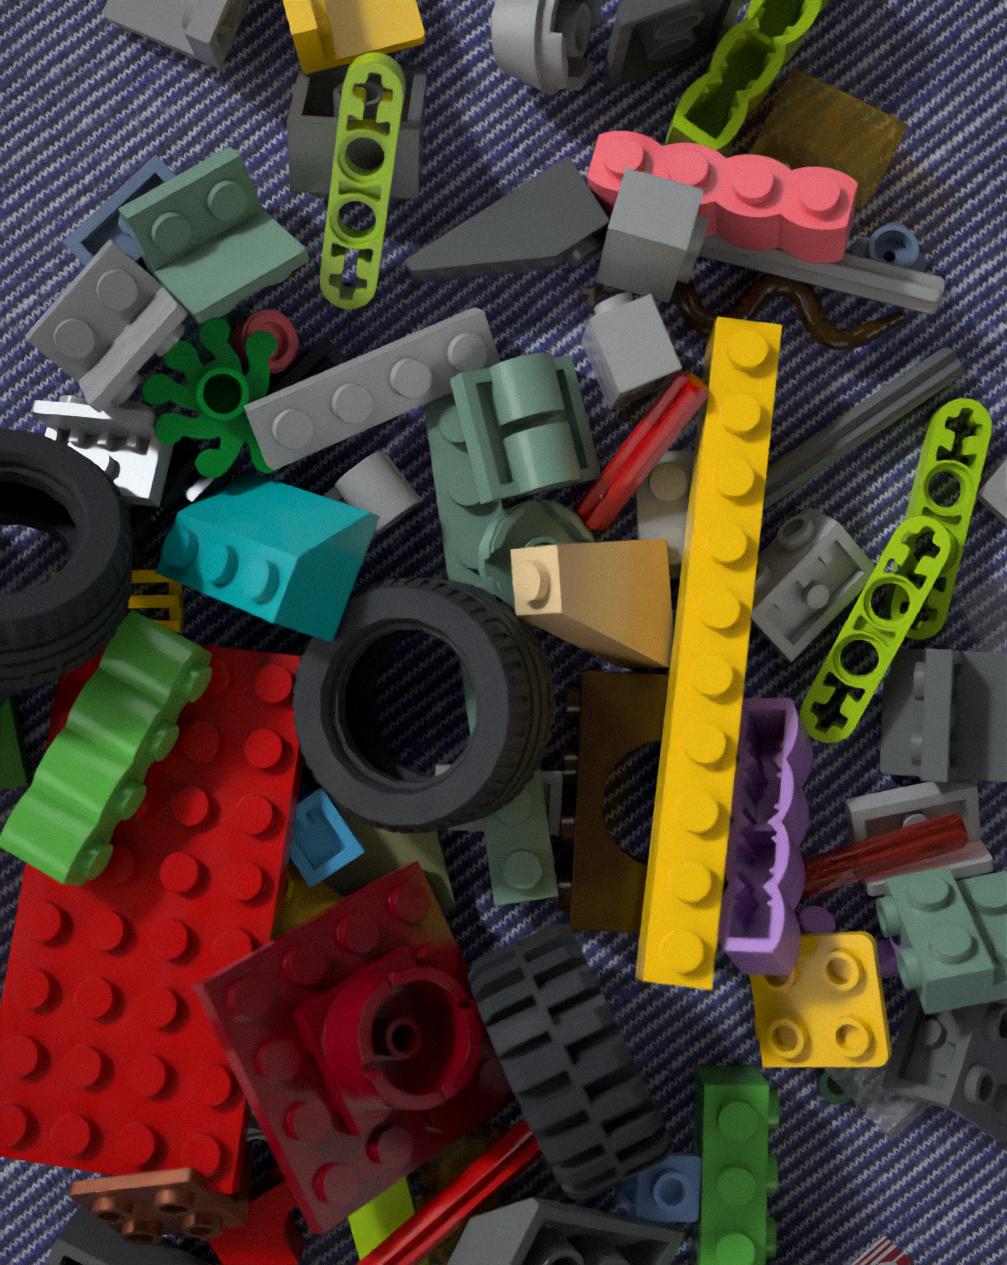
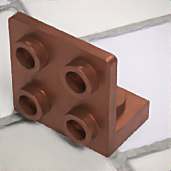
M246 1143L239 1191L233 1194L208 1191L205 1176L200 1177V1172L194 1168H182L71 1182L69 1198L91 1213L92 1219L106 1223L122 1235L123 1241L131 1244L152 1245L159 1243L162 1235L178 1233L194 1238L218 1237L222 1234L223 1228L247 1226L254 1149Z

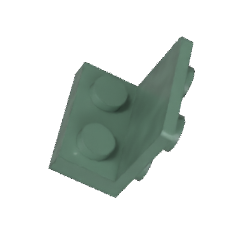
M230 146L118 208L150 274L183 306L188 315L198 324L210 318L221 317L229 313L238 302L266 286L284 281L291 275L293 270L304 265L310 259L305 247L263 210L241 155Z

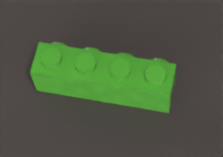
M694 1065L693 1153L702 1160L699 1218L697 1221L691 1222V1265H766V1258H775L776 1224L773 1217H767V1194L777 1193L778 1165L776 1155L768 1153V1129H778L779 1098L777 1090H769V1084L757 1066Z

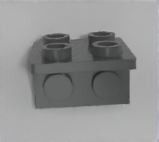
M898 649L884 674L880 771L888 775L920 777V781L950 782L961 779L1007 782V653L946 649Z

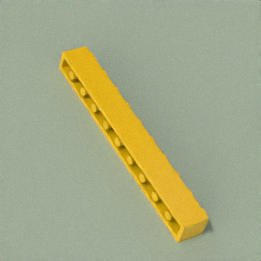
M717 317L706 343L702 382L708 387L709 394L699 408L635 974L636 978L645 982L712 990L782 325Z

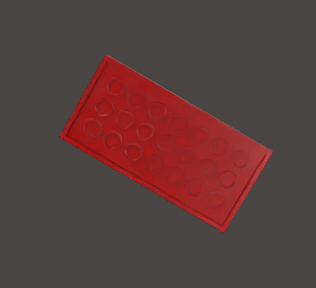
M108 644L100 649L99 653L93 659L88 660L86 664L58 678L45 754L52 742L66 726L76 699L85 684L99 668ZM199 645L212 653V658L208 665L212 669L210 682L197 701L193 703L188 701L180 711L175 724L179 727V735L170 753L161 761L155 760L148 768L142 783L146 786V794L140 807L128 820L121 819L114 828L109 842L113 845V852L104 870L95 879H87L82 886L64 885L32 865L25 863L0 1006V1157L114 1176L194 1168L200 1172V1177H206L208 1191L233 1194L239 1191L251 1106L197 997L193 985L273 940L278 935L304 756H302L300 750V741L297 740L295 733L296 728L293 719L295 712L292 701L294 699V683L297 680L296 671L297 667L300 666L299 660L301 656Z

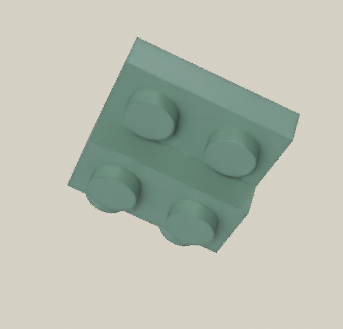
M949 866L885 878V897L876 900L879 924L886 938L895 937L899 950L896 952V959L900 978L906 990L916 989L925 1014L1007 998V871L955 881Z

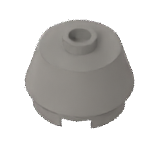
M496 0L491 14L490 32L497 66L501 71L547 95H555L560 89L579 91L586 84L594 65V61L585 60L583 56L589 41L590 27L600 28L601 0Z

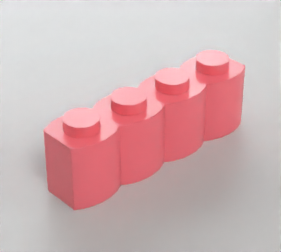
M611 131L599 134L587 179L590 190L609 220H611L625 168H630L704 189L697 215L710 218L705 237L718 234L726 242L746 250L763 251L781 248L792 257L810 263L826 264L844 259L854 220L858 182L845 173L825 167H803L791 170L783 163L761 155L747 154L726 158L718 151L696 143H673L661 146L648 136L630 131Z

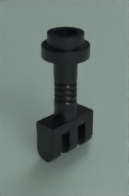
M182 437L174 443L166 476L169 480L164 485L160 506H143L142 511L137 512L130 520L132 564L135 562L140 566L149 556L141 545L156 531L158 525H161L162 521L166 520V516H170L171 512L175 511L186 498L195 503L227 486L230 481V477L226 472L220 477L211 479L199 474L194 463L202 451H199V446L190 437Z

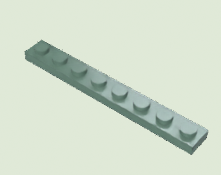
M454 395L442 396L424 404L423 407L448 580L472 584L475 587L484 589L478 572L479 545L488 524L503 511L502 502L498 501L481 505ZM459 657L471 737L476 724V690L465 662ZM540 768L538 771H534L535 777L529 784L524 785L525 789L520 795L514 796L513 801L503 805L497 812L482 818L495 906L559 897Z

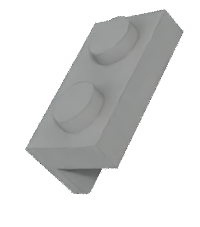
M63 395L60 396L58 402L34 401L31 414L47 426L45 436L66 443L99 465L105 471V474L114 481V485L118 487L121 498L124 499L126 504L160 506L174 444H162L155 437L154 428L159 418L155 416L156 411L152 407L140 402L125 400L116 407L107 406L101 413H98L88 405L85 398Z
M973 780L930 781L844 799L851 862L869 896L885 894V878L949 866L955 881L993 870V858L981 840L978 789Z

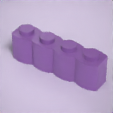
M745 698L742 702L737 754L740 759L735 767L731 814L735 821L728 833L724 871L729 886L721 899L718 937L724 952L742 974L789 976L797 963L801 947L800 926L794 909L801 899L805 884L804 862L798 847L804 839L809 822V806L802 786L806 782L811 770L813 748L810 736L791 698Z

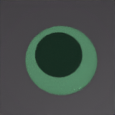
M832 1067L826 1070L820 1078V1093L830 1103H846L856 1092V1079L846 1068Z

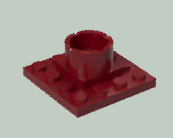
M418 860L404 863L193 985L197 997L311 1233L324 1235L517 1098L508 1081L502 1063L497 1056L471 991V985L468 981L470 969Z

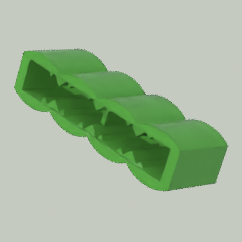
M131 610L119 625L115 636L111 638L99 668L85 684L76 699L66 726L58 734L44 755L34 776L32 786L22 796L8 818L0 836V847L64 885L82 886L87 879L93 880L99 876L108 864L113 852V845L109 842L114 828L121 819L128 820L131 818L145 797L146 786L142 783L148 768L155 760H163L177 741L179 727L175 724L180 711L188 701L191 703L197 701L206 690L212 676V669L208 666L212 653L142 614Z

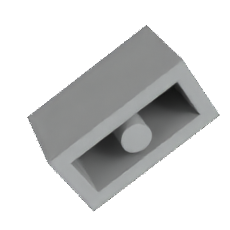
M625 168L608 226L596 282L643 296L651 293L654 299L669 303L676 281L689 284L696 258H698L710 219L697 215L704 189Z
M624 292L597 304L594 307L596 315L588 320L581 343L609 410L666 388L682 367L651 293L634 300L631 292Z

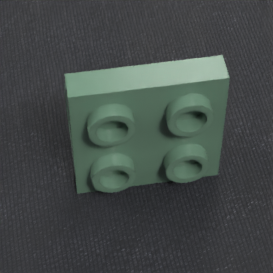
M550 352L533 353L500 362L490 368L461 372L450 379L481 505L596 481L601 474L571 355L552 358Z

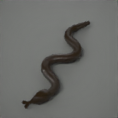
M767 273L761 275L750 284L730 311L722 315L711 313L703 306L691 278L689 284L676 281L672 293L686 325L703 337H709L717 317L753 321L766 302L776 296L790 299L797 308L805 329L814 341L831 350H853L858 347L867 346L873 340L880 338L881 335L886 334L890 329L895 328L906 320L905 312L898 310L884 317L860 324L851 331L836 329L827 320L819 296L809 284ZM604 284L596 289L588 287L580 289L581 295L589 296L587 305L590 308L595 306L598 297L603 294L618 295L629 292Z

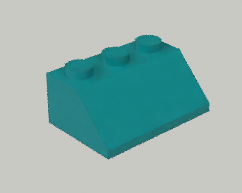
M247 472L228 483L227 486L178 512L172 530L163 543L162 556L155 573L275 624L332 642L380 516Z

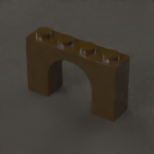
M579 669L578 682H567L565 720L576 721L575 746H564L562 770L563 784H573L572 810L561 809L559 847L570 848L569 873H558L557 875L559 897H556V911L567 912V921L572 930L640 933L648 859L631 854L613 840L604 821L602 800L607 779L623 756L640 745L662 740L669 673ZM725 873L723 880L722 896L728 887V881L726 879Z

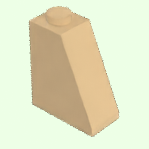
M667 538L558 544L510 549L516 616L620 669L670 667L674 628Z

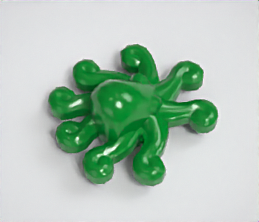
M218 317L211 318L205 321L198 330V340L203 348L212 354L214 360L202 366L196 349L189 342L178 340L162 357L166 367L171 370H182L188 382L187 386L178 384L171 377L163 373L153 374L143 383L141 394L145 402L156 406L169 400L178 406L200 412L196 418H189L174 412L162 414L155 424V437L160 443L166 445L176 443L182 436L195 439L219 437V449H207L200 452L194 463L199 474L210 479L220 477L229 469L244 442L248 445L251 462L256 470L264 474L278 472L281 468L273 471L266 465L243 407L266 397L270 385L268 358L278 348L277 340L270 332L257 331L249 335L244 345V353L248 362V372L244 376L240 359L227 343L230 336V326L224 319Z

